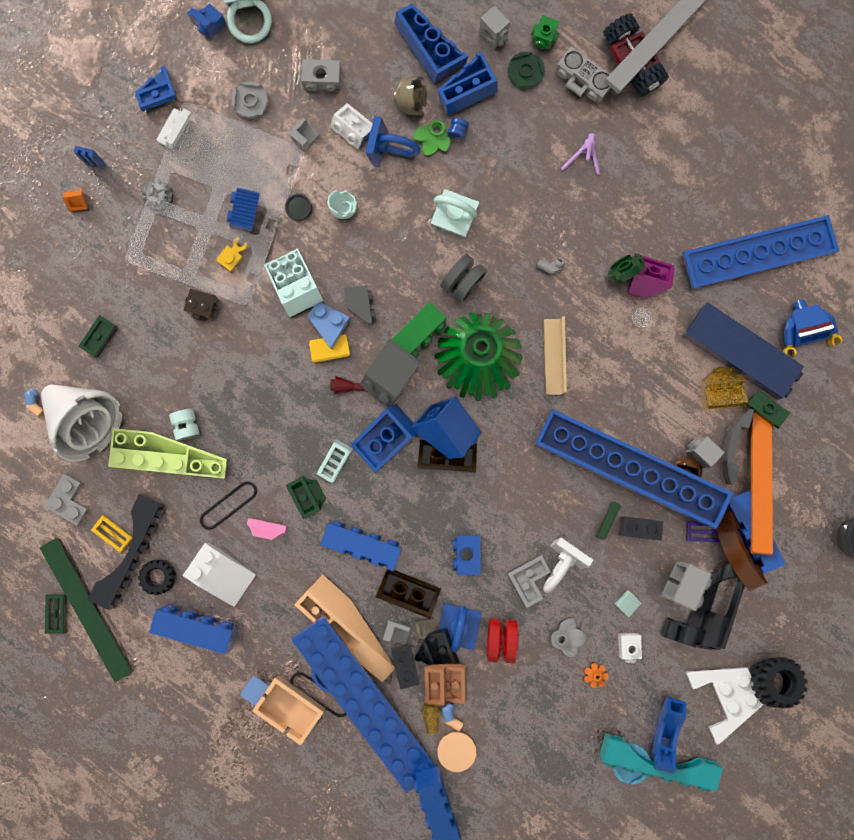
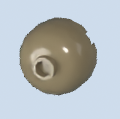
M420 76L408 77L402 80L394 92V101L399 109L408 115L418 116L424 114L422 105L426 107L427 90L426 85H422L420 80H423V78Z

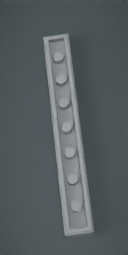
M680 0L604 82L619 94L706 0Z

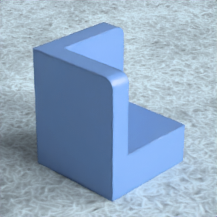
M254 675L240 696L256 706L271 683L268 682L266 684Z

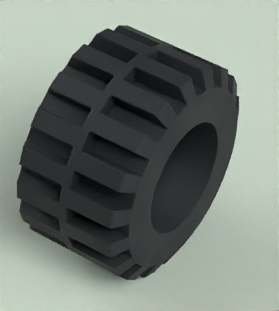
M784 657L763 659L761 663H757V670L753 669L752 671L754 678H751V682H753L754 686H751L752 691H756L754 695L756 698H760L759 702L766 704L768 707L785 709L793 708L794 705L800 704L799 699H804L805 695L803 693L807 692L805 683L808 682L807 679H804L806 674L800 670L801 666L799 664H795L794 660ZM778 672L784 681L783 689L780 693L777 692L774 686V678Z

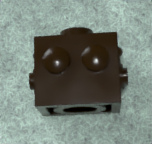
M190 289L183 310L187 314H191L193 319L203 321L204 318L213 321L215 312L218 309L219 299L214 295Z

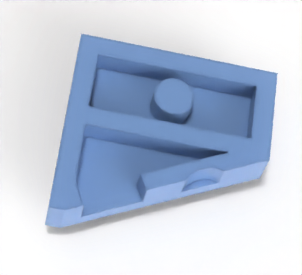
M321 302L314 305L308 314L309 321L317 329V332L325 340L328 347L333 349L350 322V317Z

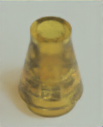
M426 703L423 705L421 712L427 733L436 734L438 733L441 709L436 704Z

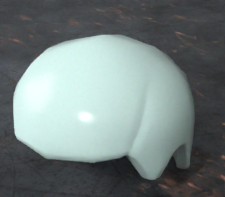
M335 190L328 196L327 204L330 213L334 217L347 219L356 213L357 201L355 196L347 190L344 192Z

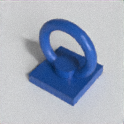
M374 116L365 153L373 166L380 167L383 152L404 157H414L420 154L421 147L415 141L406 137L388 134L382 117ZM389 142L402 144L411 149L398 148L390 145Z
M444 603L438 630H448L452 641L451 650L454 653H457L460 647L474 650L482 611L469 609L466 606L460 607Z

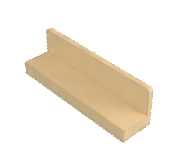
M565 316L560 319L543 320L545 396L565 395L567 393Z

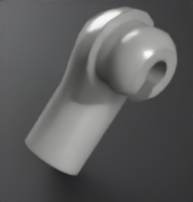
M557 258L556 261L548 263L540 259L536 267L548 274H555L564 269L565 261L562 258Z

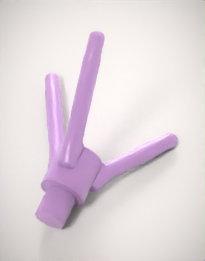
M590 133L584 145L561 168L562 171L581 153H585L587 161L590 160L592 155L596 173L600 175L595 149V134Z

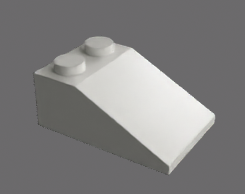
M210 542L204 543L183 574L185 578L233 607L236 606L257 575Z

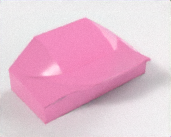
M248 518L247 522L253 536L270 540L287 534L289 527L253 518Z

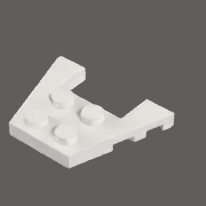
M747 667L685 672L693 690L712 683L726 719L708 727L716 745L725 740L763 706L759 702L760 698H756L754 695L756 691H752L751 686L754 685L751 682L752 677Z

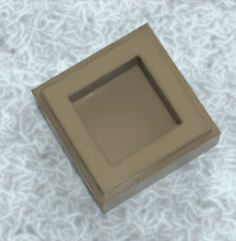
M434 618L415 620L417 641L424 640L430 632L436 631Z

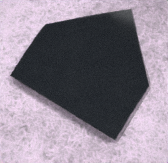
M447 629L430 632L414 660L422 661L429 666L460 664L457 654L451 650L452 641Z

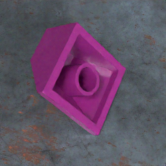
M642 256L645 261L644 268L630 279L628 293H632L637 297L647 298L671 289L675 265Z

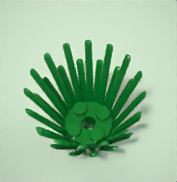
M469 313L472 323L463 316L455 319V322L463 329L450 324L444 330L445 334L459 338L438 339V348H454L435 354L438 364L452 359L437 370L438 375L444 373V378H448L457 369L446 384V387L450 389L455 383L454 388L458 390L464 381L459 394L461 398L465 397L470 384L468 394L474 395L476 388L475 400L480 401L483 383L484 395H490L491 390L492 398H496L497 391L494 377L500 390H503L504 387L508 390L511 387L502 368L511 379H514L520 373L506 358L520 365L523 358L522 354L508 348L521 349V344L518 338H504L516 334V332L508 325L500 328L505 322L502 318L498 320V318L492 317L490 321L491 314L485 313L483 322L482 314L475 315V313ZM478 344H484L487 350L484 352H479L476 349V346Z

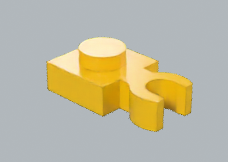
M239 237L234 239L232 248L227 245L216 259L219 264L231 273L243 259L240 253L248 248L247 243L242 247H238V243L241 240Z

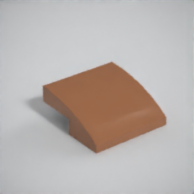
M438 664L425 666V703L445 705L446 702L466 703V665Z

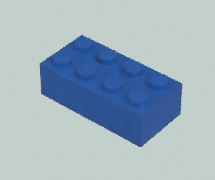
M170 604L155 610L149 633L226 654L233 649L239 628L234 626V622L228 620L219 622L215 620L216 617L198 616L196 611L187 609L186 611H180L178 606Z

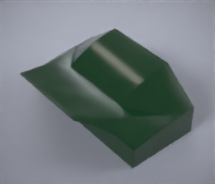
M302 476L286 484L303 519L321 511V505L326 497L317 480L306 479Z

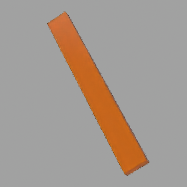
M753 412L751 420V554L772 555V425Z

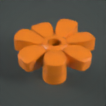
M596 663L591 664V669L588 667L584 669L585 674H587L584 677V681L586 683L590 682L591 688H596L597 684L603 687L605 685L603 680H607L609 675L604 673L606 668L603 665H600L598 668Z

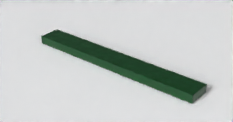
M55 538L41 546L42 554L114 682L132 673L131 666L96 604L87 600L90 593L59 538Z

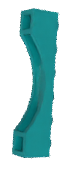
M605 733L599 754L606 766L613 768L620 766L628 772L640 771L645 776H659L667 782H672V780L679 781L681 785L687 787L695 785L706 792L710 790L717 791L723 767L718 762L700 757L676 764L674 774L654 769V761L638 754L625 738Z

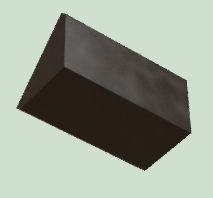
M420 440L418 469L476 473L477 444L475 443L467 450L468 453L464 457L448 459L426 440Z
M387 569L375 597L431 619L441 588L396 570L391 571Z

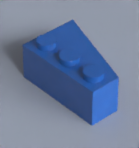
M481 50L470 63L467 62L463 66L464 68L457 75L454 74L438 89L439 101L447 116L498 92L497 79Z

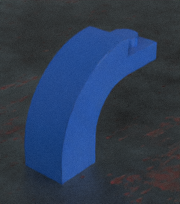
M667 697L662 706L653 740L652 757H654V769L672 774L676 770L677 740L680 729L686 719V702Z

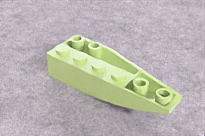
M113 428L108 467L225 479L227 459L153 432Z

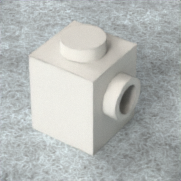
M618 633L619 657L624 659L626 663H635L636 659H642L641 635L638 633Z

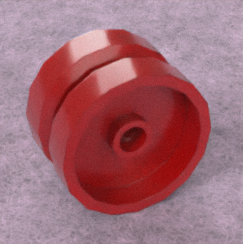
M489 618L487 662H498L502 650L503 661L515 664L519 641L517 620L507 619L504 623V631H502L500 619Z

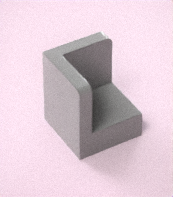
M303 117L291 130L289 136L303 151H306L318 138L319 134L308 125L307 120Z
M389 619L383 640L405 645L411 626Z

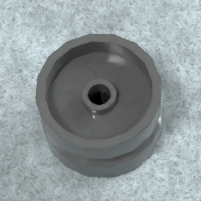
M467 253L455 263L440 285L446 292H451L456 288L454 298L460 303L464 302L476 290L487 273V269L480 264L472 268L474 259Z

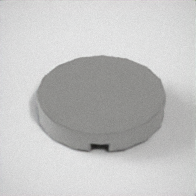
M252 81L244 82L238 88L236 87L231 97L235 112L240 117L248 120L263 116L269 106V96L266 90L259 83Z

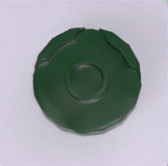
M520 52L514 55L508 65V78L519 89H533L543 79L545 73L544 63L538 55L536 56L532 52Z
M635 253V256L626 255L617 260L611 266L612 270L608 271L610 280L614 283H621L637 275L644 268L645 261L643 257Z

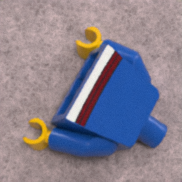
M799 300L794 303L796 310L792 311L784 330V342L787 345L783 350L785 354L790 349L792 357L796 356L797 351L793 348L794 344L798 347L827 339L829 346H835L834 339H836L837 344L842 343V337L837 335L838 329L833 315L822 310L820 305L817 304L808 307L805 300Z

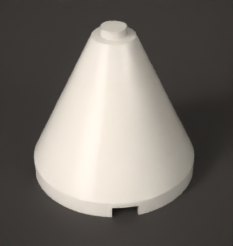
M53 384L46 386L41 392L50 445L54 452L64 460L82 461L90 458L88 454L95 450L101 452L111 442L113 428L119 429L122 421V413L119 412L120 404L107 392Z

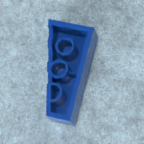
M411 3L396 12L394 24L435 84L463 68L467 62L468 55L464 51L461 52L452 40L449 41L442 34L443 32L438 27H434L429 22L430 20Z
M744 491L732 496L726 509L728 512L733 511L741 528L738 532L754 565H759L764 574L786 565L774 539L772 555L751 554V494L749 491Z
M333 521V524H327L321 546L344 554L348 553L350 556L361 560H368V562L377 566H386L391 571L395 570L402 549L399 546V542L388 539V542L380 540L381 536L370 533L369 536L362 534L363 530L352 527L351 530L344 528L345 524L338 521Z
M436 766L417 772L416 781H413L416 793H419L421 809L425 811L427 816L425 817L427 827L432 830V840H462L439 767Z

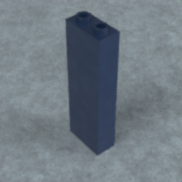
M708 302L702 306L682 336L777 400L784 397L787 398L793 390L791 388L793 383L797 382L803 375L801 371L804 366Z

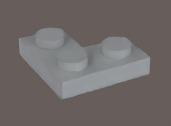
M63 474L44 506L76 526L81 524L89 510L73 500L82 483L68 474Z
M540 555L507 573L526 608L543 599L534 581L551 573L543 556Z

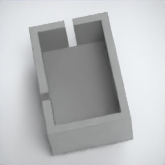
M676 561L670 577L679 581L680 584L677 585L667 581L661 597L696 611L703 603L704 597L702 595L704 590H707L712 582L710 578L711 573L691 564Z

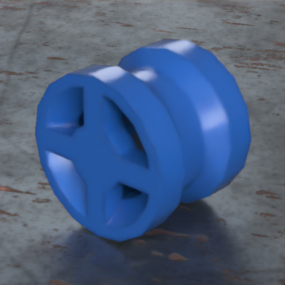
M452 118L450 122L451 128L448 129L447 134L452 138L464 140L466 137L465 130L468 129L469 123L460 118Z

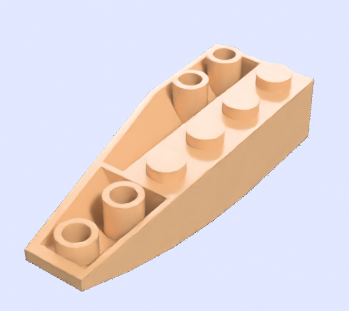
M324 574L295 603V606L312 622L324 615L359 663L382 683L395 669L391 659L352 600Z

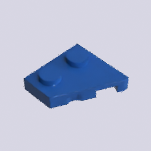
M165 65L160 68L161 71L154 78L151 76L145 85L135 91L141 111L177 99Z

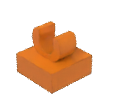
M79 188L78 191L70 189L68 192H63V199L68 211L88 209V203L82 188Z

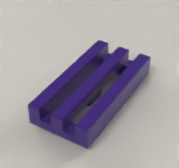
M687 521L686 541L720 542L719 538L691 537V533L716 535L718 533L714 530L691 529V526L705 525L699 522Z

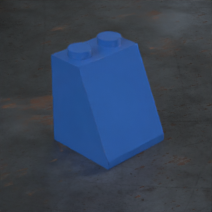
M456 396L431 404L411 427L414 432L448 459L464 457L468 453L467 450L477 442L478 436L482 433Z

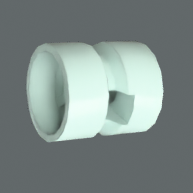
M184 409L169 414L171 425L175 426L173 430L175 441H183L200 435L198 425L194 423L196 417L193 409Z

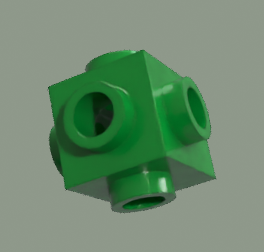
M542 15L539 24H535L532 29L531 35L534 36L532 43L541 49L547 48L550 50L552 43L556 44L559 36L557 30L560 21Z

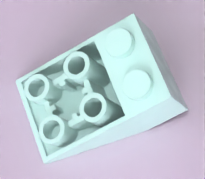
M298 249L264 265L289 317L323 301Z

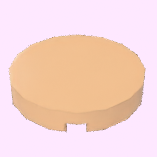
M453 731L445 735L438 745L439 761L447 770L452 772H462L468 769L476 758V746L471 737L460 731Z

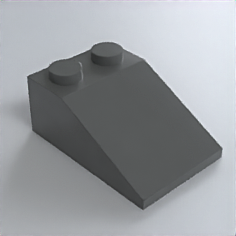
M389 339L364 375L360 386L390 407L402 395L421 362Z

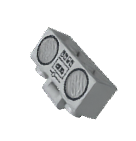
M572 46L557 64V74L562 79L569 80L566 87L580 97L586 93L592 101L601 103L612 89L604 82L610 74Z

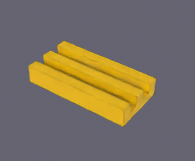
M102 515L91 529L92 532L120 553H123L132 541V536L105 515ZM105 521L112 528L118 531L121 535L127 538V540L125 541L123 538L117 535L114 531H112L102 522ZM100 526L103 530H105L107 533H109L123 545L120 547L113 540H111L100 530H98V527Z

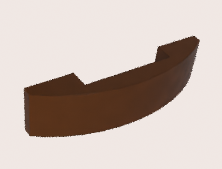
M730 511L723 515L717 528L718 537L733 570L745 587L751 591L767 584V581L759 565H754L738 532L741 528L733 511Z

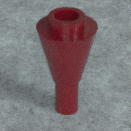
M335 376L330 382V391H333L334 395L352 392L353 390L365 391L360 386V383H354Z

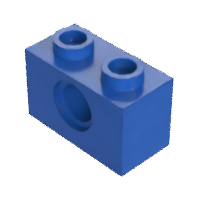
M457 535V539H453V551H457V559H453V570H457V575H481V535ZM465 549L472 551V558L469 560H464L461 557V553Z

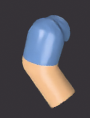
M30 389L24 394L25 405L27 409L39 418L43 415L44 410L36 404L35 398L38 397V392L35 389Z
M446 703L441 710L443 721L459 732L463 722L454 718V706Z

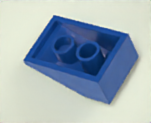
M397 404L386 408L350 445L376 473L418 434L411 428L414 423Z

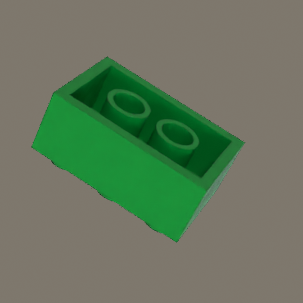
M429 302L392 341L417 358L419 351L422 348L426 349L433 342V337L436 334L439 336L446 329V317Z

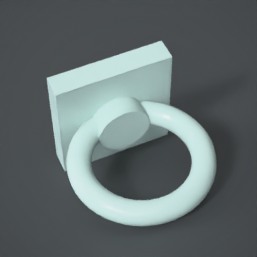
M224 0L226 5H231L227 12V25L235 38L245 43H256L267 36L271 28L272 17L269 8L262 0ZM255 5L263 13L264 25L259 33L245 35L237 29L234 16L237 9Z
M444 189L442 195L434 198V204L437 208L431 225L466 238L471 223L477 216L476 211L479 202Z

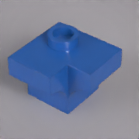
M210 3L201 10L191 8L187 13L190 20L197 26L196 29L203 36L207 35L211 39L226 24L224 16Z

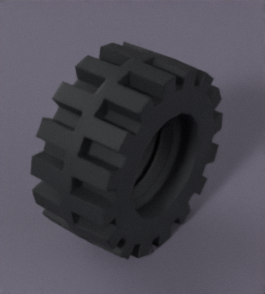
M163 560L147 562L139 570L140 575L138 576V580H140L139 586H142V590L146 591L147 594L153 595L169 591L176 579L174 578L176 574L173 571V567ZM154 569H159L164 573V581L161 585H154L150 582L149 575Z

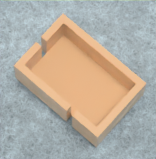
M277 675L252 711L282 733L289 726L291 729L286 736L301 746L326 708L280 675Z

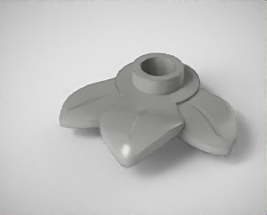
M576 618L562 621L559 630L554 631L551 635L552 646L561 650L569 658L577 657V647L584 645L588 639V635L585 632L576 629ZM560 636L563 637L562 643H559Z

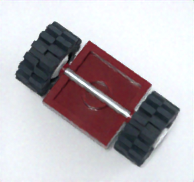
M632 13L615 19L603 31V35L610 45L609 50L618 65L646 37L643 31L635 34L639 31L640 26ZM657 55L632 80V84L639 96H644L654 91V89L659 88L669 78Z

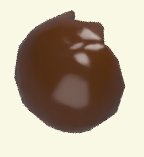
M682 457L675 462V466L700 478L702 477L703 467L697 460L691 457Z

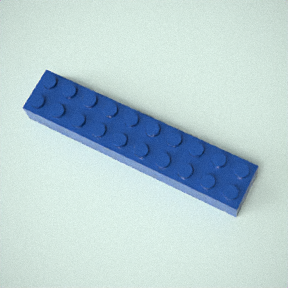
M554 409L551 410L535 443L541 449L712 529L718 528L733 496L731 491Z

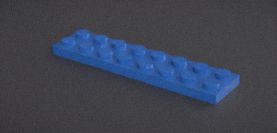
M826 215L687 250L682 255L691 287L695 289L839 252L830 217Z

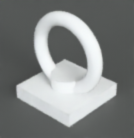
M561 537L554 540L550 548L560 554L558 557L560 561L547 578L543 587L544 592L550 593L553 591L569 567L576 565L578 568L584 569L590 567L593 559Z

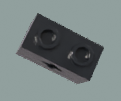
M621 516L619 536L662 541L664 521Z
M411 644L391 648L400 690L420 685Z

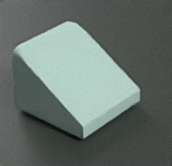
M627 590L614 604L629 618L642 603Z

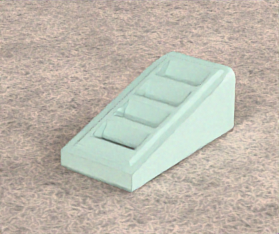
M335 440L316 475L333 484L353 448L339 440ZM335 449H340L341 451L345 452V455H343ZM332 454L342 459L341 462L331 457ZM328 461L338 466L337 469L327 464ZM324 468L332 471L334 473L333 476L325 472Z

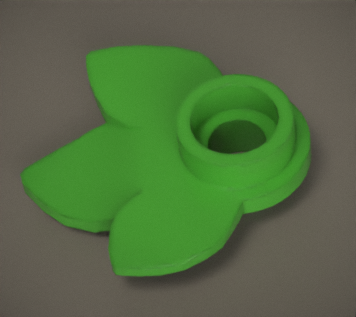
M434 120L429 125L420 126L413 135L414 140L423 142L422 149L425 156L434 154L438 148L446 152L450 146V138L446 134V125L440 120ZM439 128L441 131L439 133H435L434 129Z

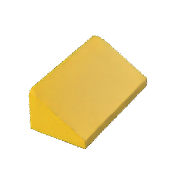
M346 334L340 336L333 349L328 347L323 338L309 341L312 363L350 356Z

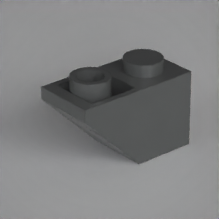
M367 285L344 288L348 311L368 326H373L372 321L376 320L375 310L370 307V302H373L372 290L368 291Z

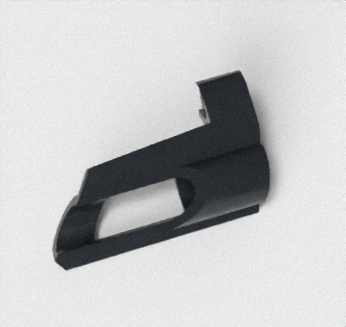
M730 563L722 566L719 571L711 573L710 578L712 582L710 587L704 590L702 595L704 597L703 603L696 611H692L688 623L668 618L663 637L694 648L698 647L708 650L726 648L745 585L741 582ZM737 578L727 614L723 616L711 612L719 583L727 579Z

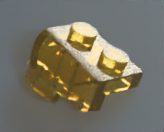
M731 367L715 368L707 377L704 386L708 409L746 406L748 400L744 388L745 379L743 375L734 372Z

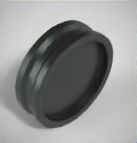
M293 194L286 200L285 211L292 220L303 221L310 216L312 205L305 195Z

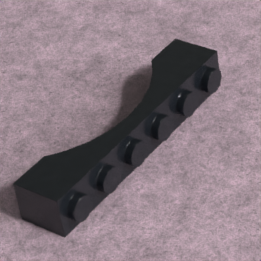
M145 494L138 495L131 509L133 535L128 553L122 563L111 574L95 583L87 599L88 601L107 610L119 605L122 599L120 594L123 589L125 590L130 583L129 576L131 572L136 570L139 561H137L138 557L145 552L147 548L146 541L149 536L153 535L156 526H154L156 520L160 519L164 513V503Z

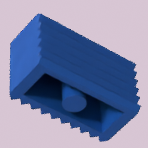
M238 187L236 192H232L230 203L233 204L232 211L228 210L226 222H230L229 228L252 232L260 192Z

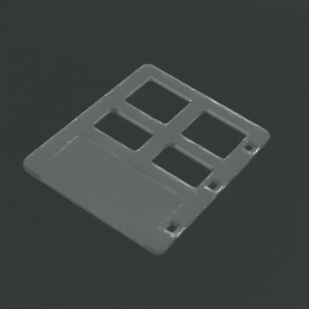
M191 102L183 103L126 253L127 262L243 306L248 305L257 286L284 211L286 200L289 197L302 161L304 150L297 144ZM288 165L294 167L291 177L285 175ZM172 174L212 188L213 191L203 215L163 201L162 198ZM237 187L260 192L257 206L265 208L267 213L260 232L256 236L242 230L229 228L228 225L217 220L225 196L232 195V192H236ZM156 215L168 217L198 230L184 268H179L143 254V249ZM268 219L274 221L271 231L265 229ZM212 235L246 246L252 250L239 288H233L198 274ZM249 273L255 275L252 285L245 283Z

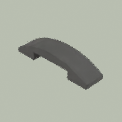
M753 409L745 410L736 419L725 441L722 466L724 479L728 485H735L740 466L732 463L741 429L750 428Z

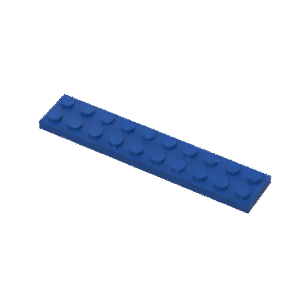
M324 615L291 638L292 643L406 793L414 788L413 781H416V773L436 767V765Z

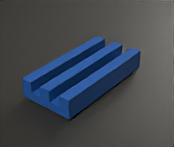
M75 146L74 154L85 165L90 163L94 167L104 168L105 162L94 150Z

